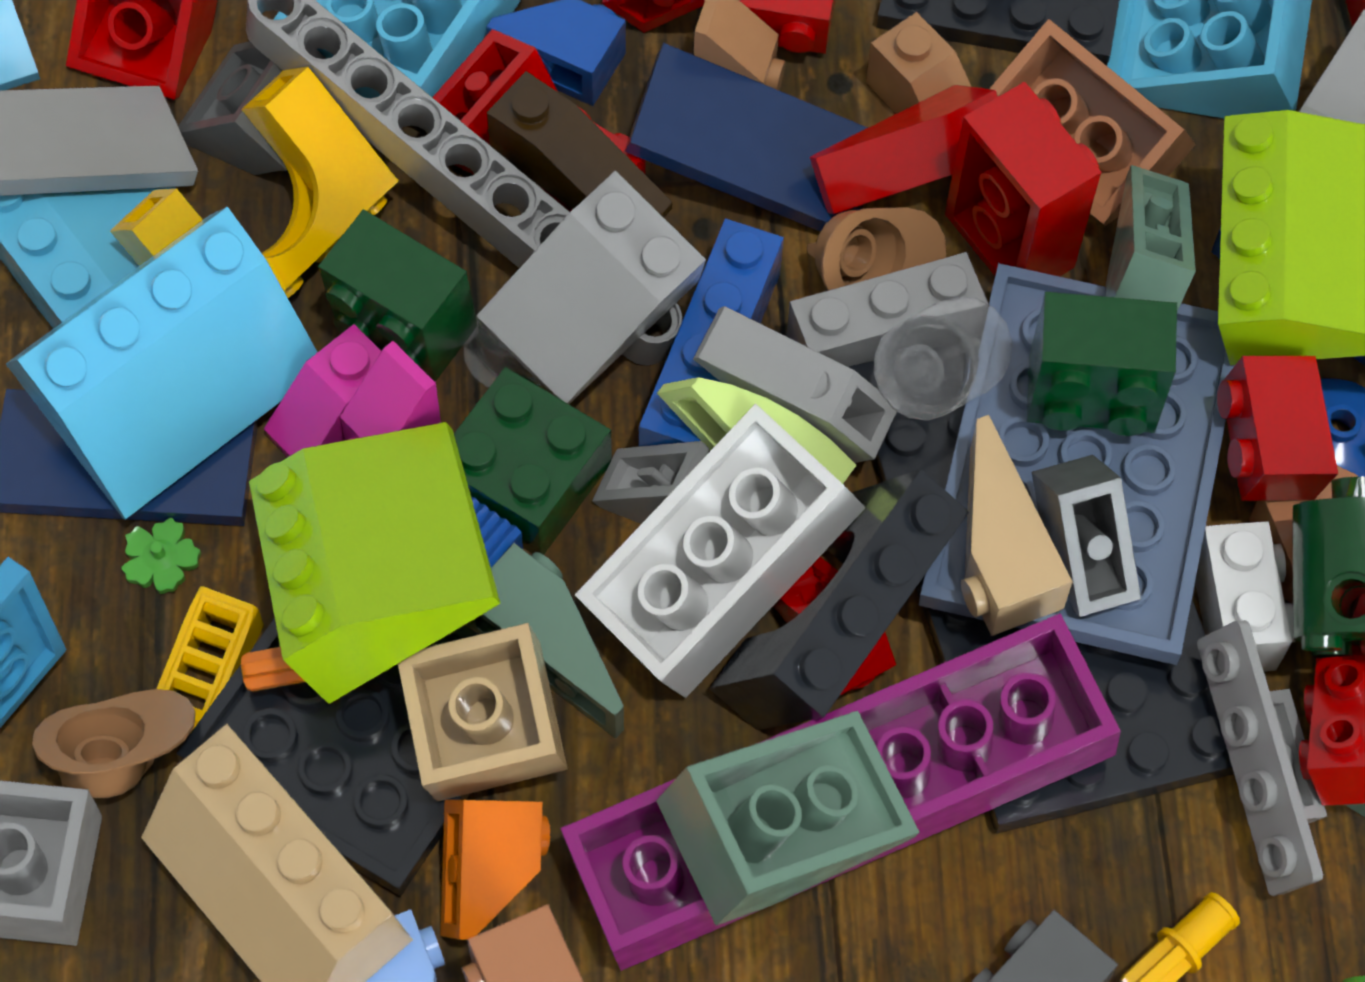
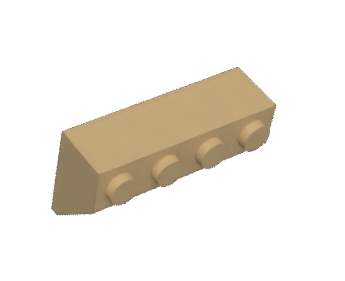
M228 724L223 726L173 768L141 838L261 982H366L413 941L393 913Z

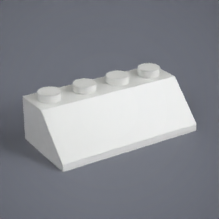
M755 403L582 586L575 596L662 683L686 698L866 507Z

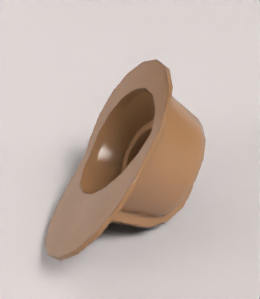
M907 207L866 208L849 210L835 215L823 226L817 241L807 244L806 251L815 258V265L827 291L946 258V242L938 222L924 211Z
M151 689L133 692L98 703L59 710L45 718L36 728L32 747L40 761L58 771L62 787L87 789L93 798H110L122 795L134 788L151 767L155 758L169 753L185 741L195 726L196 712L189 699L175 691Z

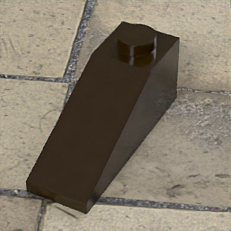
M527 71L488 110L489 145L534 183L572 209L578 206L616 170L663 218L672 210L673 202L575 103Z

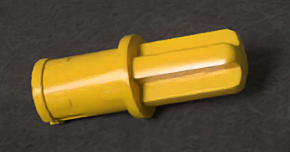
M1214 892L1208 893L1203 898V901L1172 929L1163 927L1157 934L1158 942L1121 976L1119 982H1177L1186 972H1198L1202 967L1201 958L1228 932L1240 924L1238 914L1223 897Z

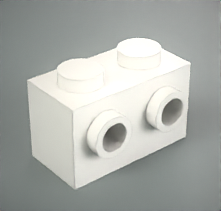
M1269 521L1206 526L1195 580L1205 635L1234 621H1248L1264 672L1276 671L1290 644L1295 642L1293 640V604L1284 603L1281 582H1284L1286 576L1285 555L1281 544H1273Z

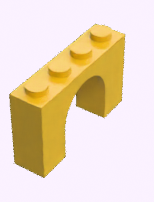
M309 67L283 70L241 109L281 158L289 172L293 185L294 204L289 224L279 240L269 249L262 252L287 298L293 295L303 284V279L300 275L315 261L317 263L323 261L363 209L372 215H376L385 206L387 199L384 195L398 182V179ZM177 188L153 190L116 224L110 232L140 266L203 219Z

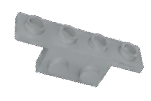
M1246 620L1234 621L1200 638L1197 646L1238 785L1240 798L1258 854L1259 864L1262 868L1268 892L1270 895L1275 896L1322 880L1323 872L1308 823L1327 817L1325 807L1321 804L1312 780H1304L1301 775L1299 745L1301 740L1305 739L1290 689L1269 691L1250 624Z

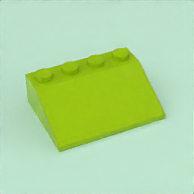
M1291 110L1224 116L1218 326L1230 365H1236L1242 356H1316V359L1365 356V124Z
M446 422L303 448L283 461L268 466L260 475L249 481L283 661L328 704L501 604L453 429Z

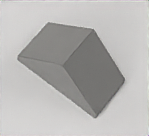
M702 441L619 448L616 450L592 501L604 510L642 524L709 453V448Z

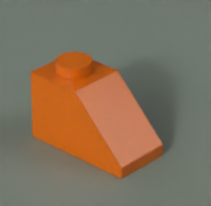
M444 801L440 936L459 940H468L477 936L541 871V856L547 854L550 844V825L548 818L542 815V802Z

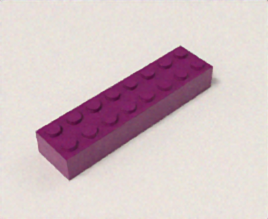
M1061 613L831 711L824 718L808 721L764 741L858 711L920 832L914 838L810 887L813 888L1115 756L1121 731ZM674 780L560 828L621 971L753 914L750 913L723 924L715 925L656 802Z

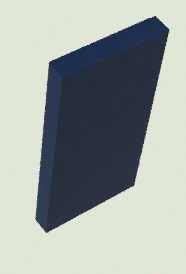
M666 43L662 44L657 53L624 152L820 232L823 226L835 215L863 208V205L836 214L827 213L810 156L868 127Z
M6 389L0 421V513L123 519L26 390ZM258 419L126 520L165 522L167 519L173 518L175 522L245 526Z

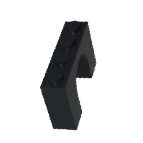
M923 469L851 492L866 508L827 548L831 554L843 563L837 574L818 597L789 623L777 630L745 638L709 687L712 692L756 730L825 717L969 513L967 509Z

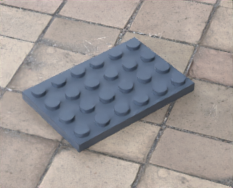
M998 263L945 490L965 509H968L970 447L976 420L986 415L990 416L1037 512L1038 507L1032 471L1092 454L1119 475L1122 480L1141 600L1079 617L1075 614L1068 597L1063 610L1014 628L1024 629L1061 613L1075 642L1177 665L1182 654L1226 419L1220 416L1218 411L1217 392L1221 381L1225 379L1235 366L1230 365L1218 326V311L1181 303L1177 311L1176 373L1155 433L1143 432L1135 436H1121L1110 432L1108 429L1078 427L1066 431L1054 430L1041 423L1026 422L1029 354L1045 292L1106 297V287ZM966 516L926 572L919 606L984 620L982 615L974 617L970 613L961 590V580L965 576Z

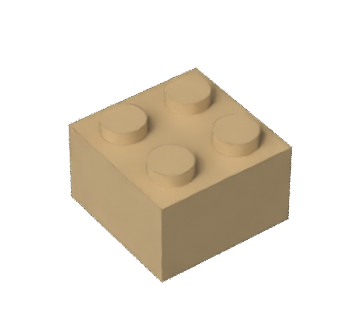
M529 623L427 647L398 663L422 786L436 801L568 770L541 643Z

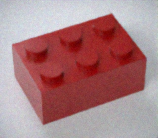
M1024 81L963 117L945 215L994 276H996L999 263L1060 277L1075 268L1101 171L1092 151L1082 143L1077 144L1061 125L1060 117L1054 106L1044 98L1039 99Z

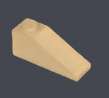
M986 415L978 418L970 447L967 509L969 513L967 514L965 576L961 580V590L970 613L974 617L982 615L991 636L1063 610L1071 589L1072 580L990 416Z

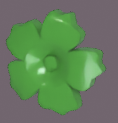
M173 518L167 519L164 523H155L152 528L153 537L143 528L136 526L131 533L125 535L127 540L125 552L132 559L121 568L126 575L127 582L147 588L154 581L159 594L174 592L178 585L186 580L183 571L194 570L199 566L200 549L194 546L191 539H183L185 534L184 525L175 522Z

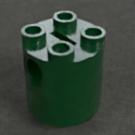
M1365 477L1334 479L1331 481L1332 498L1305 501L1292 507L1293 640L1302 642V650L1312 651L1313 657L1352 656V646H1365V614L1354 619H1350L1349 609L1353 600L1359 595L1365 594Z

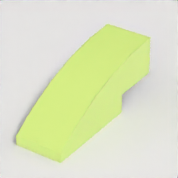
M700 377L664 384L657 392L663 401L710 451L756 403L842 484L856 467V464L830 438L799 415L761 395L731 384Z

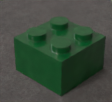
M364 209L318 266L326 290L325 297L330 303L336 328L343 333L355 324L382 350L394 341L434 382H436L478 326L467 271Z
M1045 292L1029 354L1026 422L1041 423L1048 428L1060 431L1088 427L1108 429L1110 432L1121 436H1135L1143 432L1155 433L1176 373L1177 302Z
M504 367L454 433L471 497H475L480 504H485L501 518H506L511 525H516L522 532L523 548L532 554L539 552L544 555L608 469L612 460L610 428L507 367Z

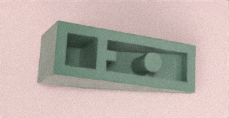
M1131 165L1126 176L1106 280V297L1177 302L1178 311L1196 272L1189 183Z
M513 543L491 567L501 604L468 622L467 625L477 633L484 634L529 623L541 643L550 689L616 739L624 730V705L564 580H562V572L543 554L534 552L532 555H529Z

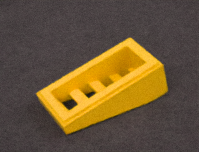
M203 586L199 587L156 688L175 692L180 690L206 700L202 710L194 707L196 712L195 726L241 665V657L245 653H249L254 647L264 627L259 609L250 603ZM214 621L235 630L233 633L214 627L210 623ZM204 642L225 650L223 659L197 650L200 643ZM189 666L216 676L213 684L186 675Z

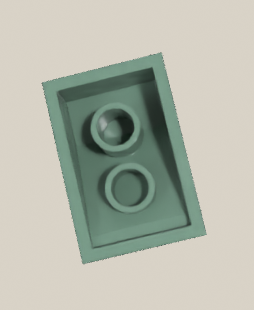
M858 711L688 766L656 801L716 926L781 902L892 849L920 833Z

